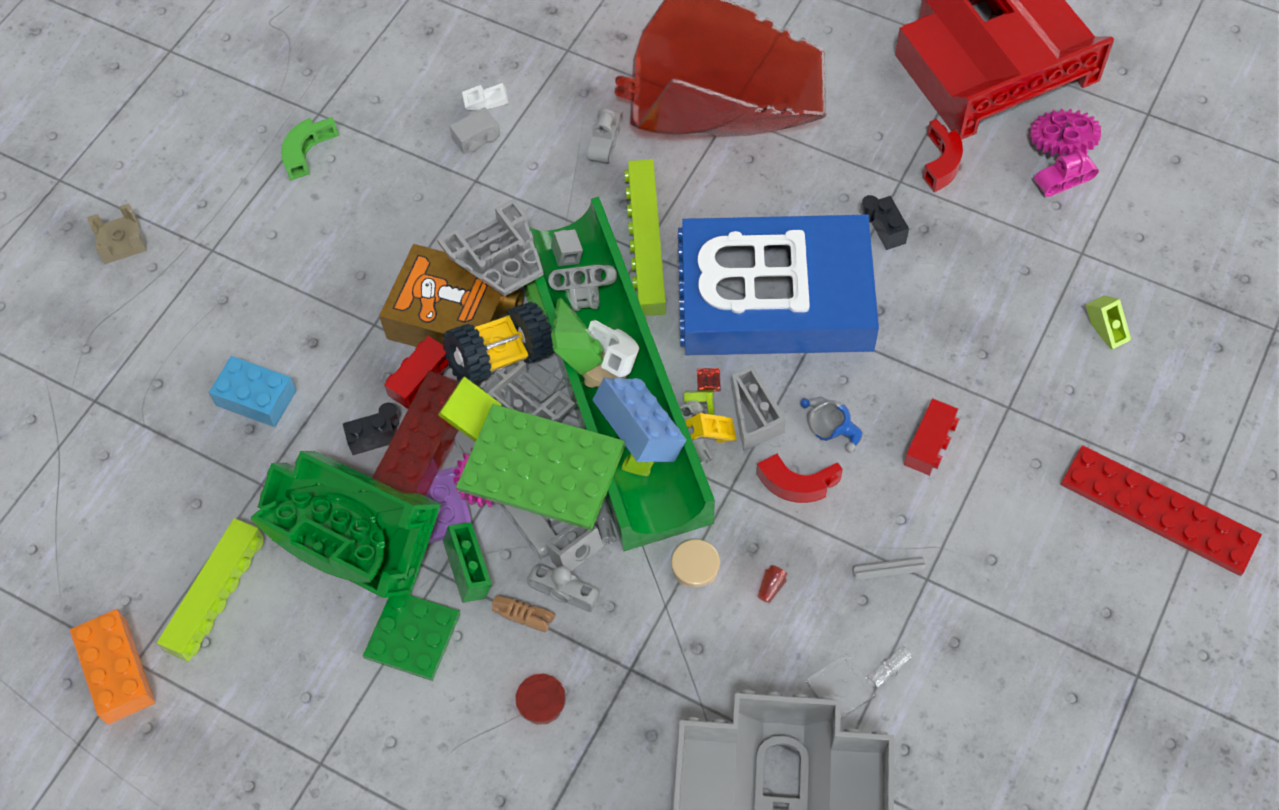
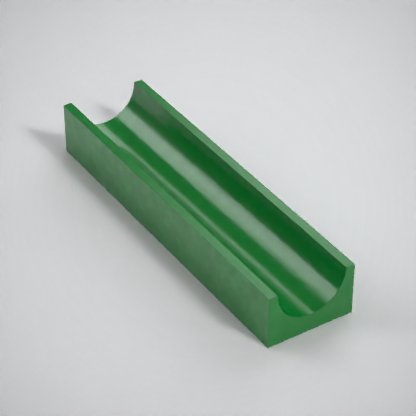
M600 197L591 198L590 206L586 213L568 226L547 231L529 227L543 270V275L534 281L551 326L550 332L556 328L553 321L557 318L555 314L557 300L562 298L571 308L572 306L570 290L553 289L549 285V275L559 269L592 265H611L617 272L616 281L611 285L598 286L599 307L597 309H592L591 307L581 308L580 311L575 312L587 328H589L591 321L596 320L613 330H622L636 341L639 350L632 370L626 379H641L686 438V442L674 462H654L649 476H642L622 470L621 467L630 454V451L625 446L605 496L623 552L714 524V496ZM575 229L583 249L579 264L558 267L551 248L554 232ZM602 270L601 272V278L603 281L606 278V272L604 270ZM583 272L580 276L582 283L585 281V274ZM562 275V276L560 277V283L563 285L564 282H565V279H564V276ZM555 352L570 398L575 403L574 410L581 429L620 439L592 400L599 387L591 388L584 384L585 378Z

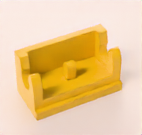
M699 413L685 420L687 428L694 427V432L690 434L692 440L699 437L717 439V443L737 440L733 418Z

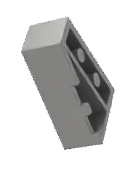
M753 365L732 374V393L743 451L785 433L786 419Z

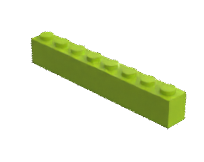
M654 160L628 161V170H624L625 183L629 182L630 187H626V200H631V204H627L628 217H632V222H628L629 235L634 237V240H630V253H635V258H631L632 271H636V276H632L633 287L638 290L637 297L645 316L666 315Z

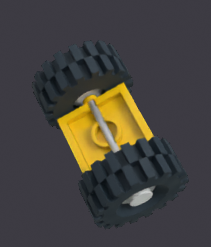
M528 302L509 309L506 312L507 316L477 327L468 323L447 330L443 334V343L445 344L443 345V350L446 351L445 358L448 359V366L452 369L453 376L457 377V381L460 382L465 377L472 383L487 379L491 372L522 360L525 363H530L551 355V352H553L552 337L549 329L551 326L546 321L547 316L542 314L543 310L541 307H538L536 303Z

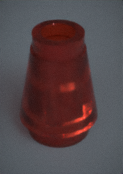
M770 565L769 569H765L757 597L766 603H770L787 582V572L774 565Z

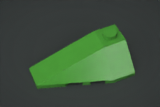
M559 298L555 309L557 318L553 321L556 328L551 332L553 349L580 375H583L603 363L602 352L604 348L577 313L562 298Z

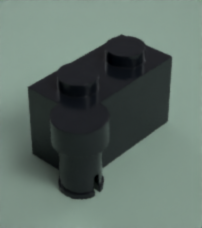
M874 195L865 196L862 199L861 205L862 215L869 214V223L872 222L885 249L889 250L906 244L909 227L891 195L881 199Z
M387 402L382 404L377 414L342 423L352 455L397 443L392 425L396 429L400 422L398 410L393 403Z

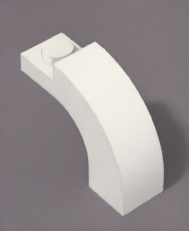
M596 320L591 321L588 329L601 342L604 348L603 353H605L601 368L619 378L630 374L639 350L636 341L620 329L613 330Z

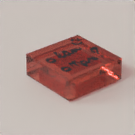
M698 368V390L720 392V368Z

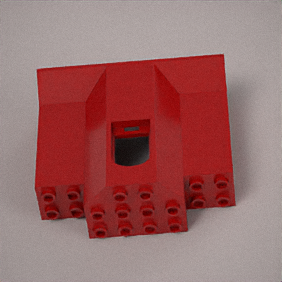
M922 0L918 20L899 27L895 56L951 131L956 130L961 140L977 134L980 120L1076 79H1079L1078 84L1082 88L1099 82L1114 38L1112 36H1094L1065 0ZM985 1L997 17L984 21L973 5Z

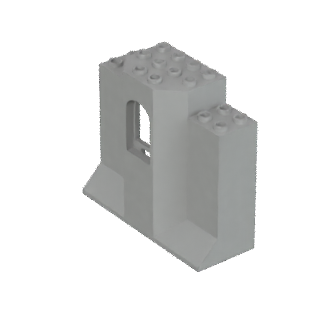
M744 690L740 693H735L733 724H729L726 720L714 719L712 722H701L699 718L689 717L685 720H680L673 810H785L773 809V803L788 804V810H894V735H888L885 731H873L871 734L861 733L858 729H846L845 732H841V700H835L831 696H821L819 699L808 698L804 694L786 697L777 692L758 695L754 691ZM784 745L797 750L800 754L799 799L763 796L764 760L766 751L769 748Z

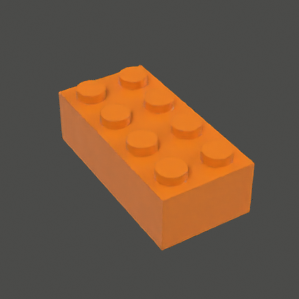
M118 609L69 629L97 715L107 725L155 704L129 625Z

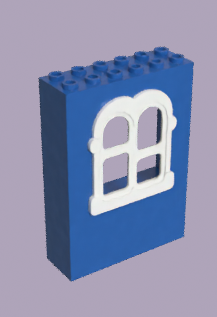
M869 214L682 219V227L678 228L680 347H685V356L875 351L879 323ZM767 245L790 246L791 266L766 267L764 247ZM726 246H753L755 249V266L753 268H724L716 262L715 254L719 249ZM759 276H790L793 279L794 296L790 299H757L755 297L754 279ZM743 277L745 279L746 297L742 300L724 299L718 295L716 285L723 278Z

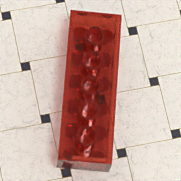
M428 371L372 477L373 479L403 493L426 495L459 431L438 415L459 381Z

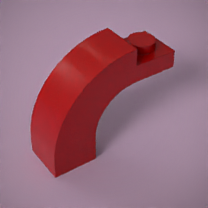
M937 118L929 122L927 136L939 149L941 156L925 165L922 176L934 193L946 187L954 180L963 155V144L958 132L953 130L948 133L947 128Z
M777 453L757 463L756 474L763 485L779 498L795 503H810L826 498L827 488H832L840 482L843 469L837 462L815 474L800 475L788 469Z

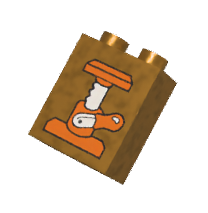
M413 244L379 314V318L388 340L416 347L418 343L424 341L427 336H430L442 345H445L443 343V334L447 330L468 323L477 327L507 316L506 312L509 309L522 305L523 290L517 289L503 296L451 260L445 252Z

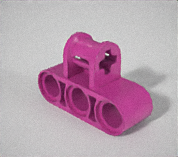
M1076 149L1069 155L1058 156L1054 165L1039 171L1035 175L1034 181L1044 195L1050 197L1092 180L1099 173V169L1088 154L1083 153L1080 149Z

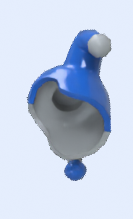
M824 397L810 400L804 398L801 400V407H815L808 417L810 428L815 436L827 441L843 435L850 439V443H847L845 448L847 452L855 451L856 445L860 442L863 433L851 421V415L846 405L840 401L827 400Z

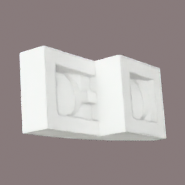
M503 83L487 89H483L479 85L462 92L467 110H480L484 107L489 109L509 103Z

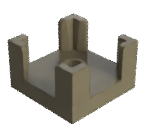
M130 204L119 207L124 217L107 223H103L98 214L87 217L89 225L96 236L97 242H94L96 250L104 264L147 251L138 219Z

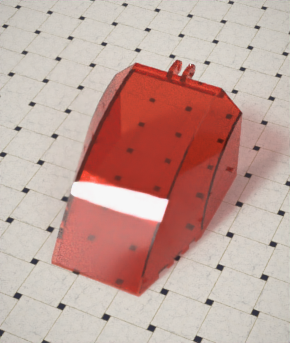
M663 0L641 33L633 58L632 78L622 75L617 76L615 84L618 86H616L614 93L618 97L631 100L630 124L637 129L653 133L700 137H729L783 130L826 117L825 50L803 37L801 40L796 39L790 35L791 31L785 28L782 31L773 25L774 21L768 17L763 20L756 16L758 12L754 9L730 0Z

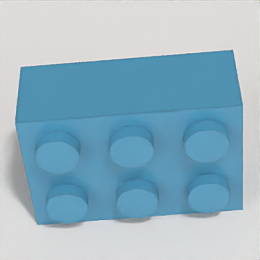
M230 356L208 393L216 406L276 427L297 390L291 377Z

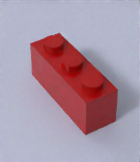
M427 336L424 341L418 343L415 351L402 361L399 369L387 378L384 384L387 395L409 410L447 368L449 362L445 358L446 351L443 350V345L430 336Z
M932 398L906 454L905 466L929 476L933 468H939L943 458L939 454L942 449L947 450L951 437L948 436L950 430L955 432L960 420L956 417L958 408Z

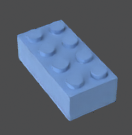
M603 378L592 400L620 439L625 441V446L637 462H674L684 446L686 438L670 419L668 413L657 402L656 397L645 386V383L637 378Z

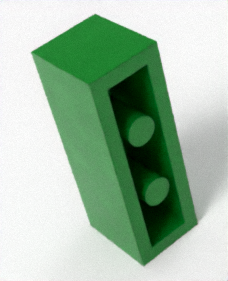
M472 523L448 525L443 538V544L462 603L486 599L492 583Z

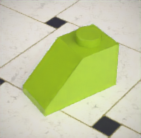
M1103 295L1085 304L1091 325L1110 349H1115L1131 340L1120 299Z

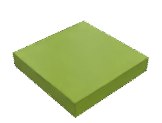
M463 377L438 415L476 442L492 404L499 406L502 404L470 380Z

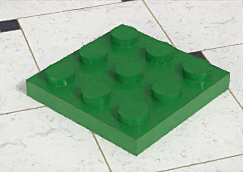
M411 595L388 597L363 653V657L366 660L433 681L461 615L460 611Z

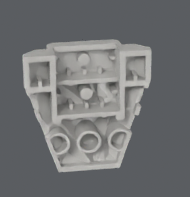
M515 199L495 208L496 219L462 236L455 229L437 239L438 244L451 260L503 296L543 275L537 249L534 246L533 236L528 226L526 213Z
M523 361L492 371L487 381H483L480 389L501 403L503 407L556 422L560 421L575 407V403L558 390L553 395L529 376L526 363Z

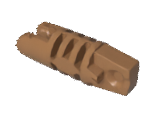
M496 595L492 601L493 612L500 614L507 620H513V622L521 625L525 624V626L541 632H547L549 628L547 622L551 623L555 618L553 612L534 605L531 606V604L518 601L515 598L511 599Z

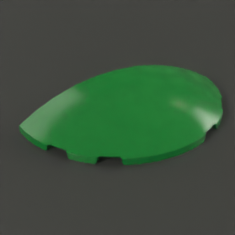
M310 492L291 495L290 500L280 504L273 501L251 516V521L283 549L308 565L332 576L349 581L371 582L382 564L385 547L382 529H379L375 516L367 508L348 497L333 493H327L326 497L312 496Z

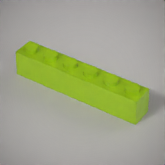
M233 518L158 639L157 644L164 652L186 662H189L192 656L198 653L204 636L212 630L215 618L224 610L227 598L236 590L241 575L249 569L252 557L263 545L264 537L259 528Z

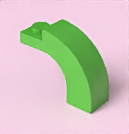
M333 117L316 123H312L311 118H308L297 124L287 134L282 144L281 156L290 181L310 174L305 161L306 154L310 148L320 142L339 136Z

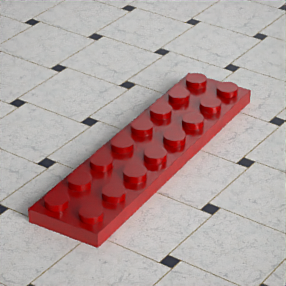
M1084 445L1081 446L1061 483V486L1239 576H1242L1262 536L1261 533Z

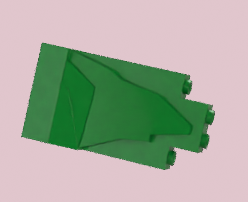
M300 451L295 466L289 463H271L260 494L258 508L261 509L273 501L280 504L290 500L291 495L310 492L312 496L326 497L327 493H333L355 500L375 516L376 524L383 531L385 547L382 564L371 582H351L382 598L412 593L441 506L440 503L419 493L400 492L317 451Z

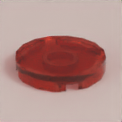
M534 674L526 678L519 685L515 695L516 707L520 715L525 720L536 725L548 724L556 720L566 704L565 690L561 682L547 674Z

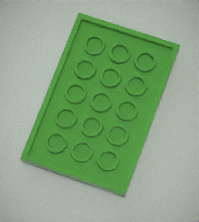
M492 404L456 488L460 492L592 531L624 451L625 441Z

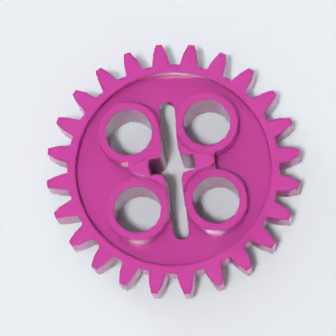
M1060 109L1058 113L1052 110V114L1045 112L1044 117L1038 116V120L1033 121L1030 140H1032L1033 145H1037L1036 149L1043 148V153L1050 151L1051 156L1056 153L1059 156L1063 154L1069 155L1076 149H1080L1083 153L1087 154L1088 149L1094 150V145L1098 146L1101 140V126H1099V121H1094V116L1088 117V113L1080 114V110L1075 113L1072 112V109H1069L1068 112Z

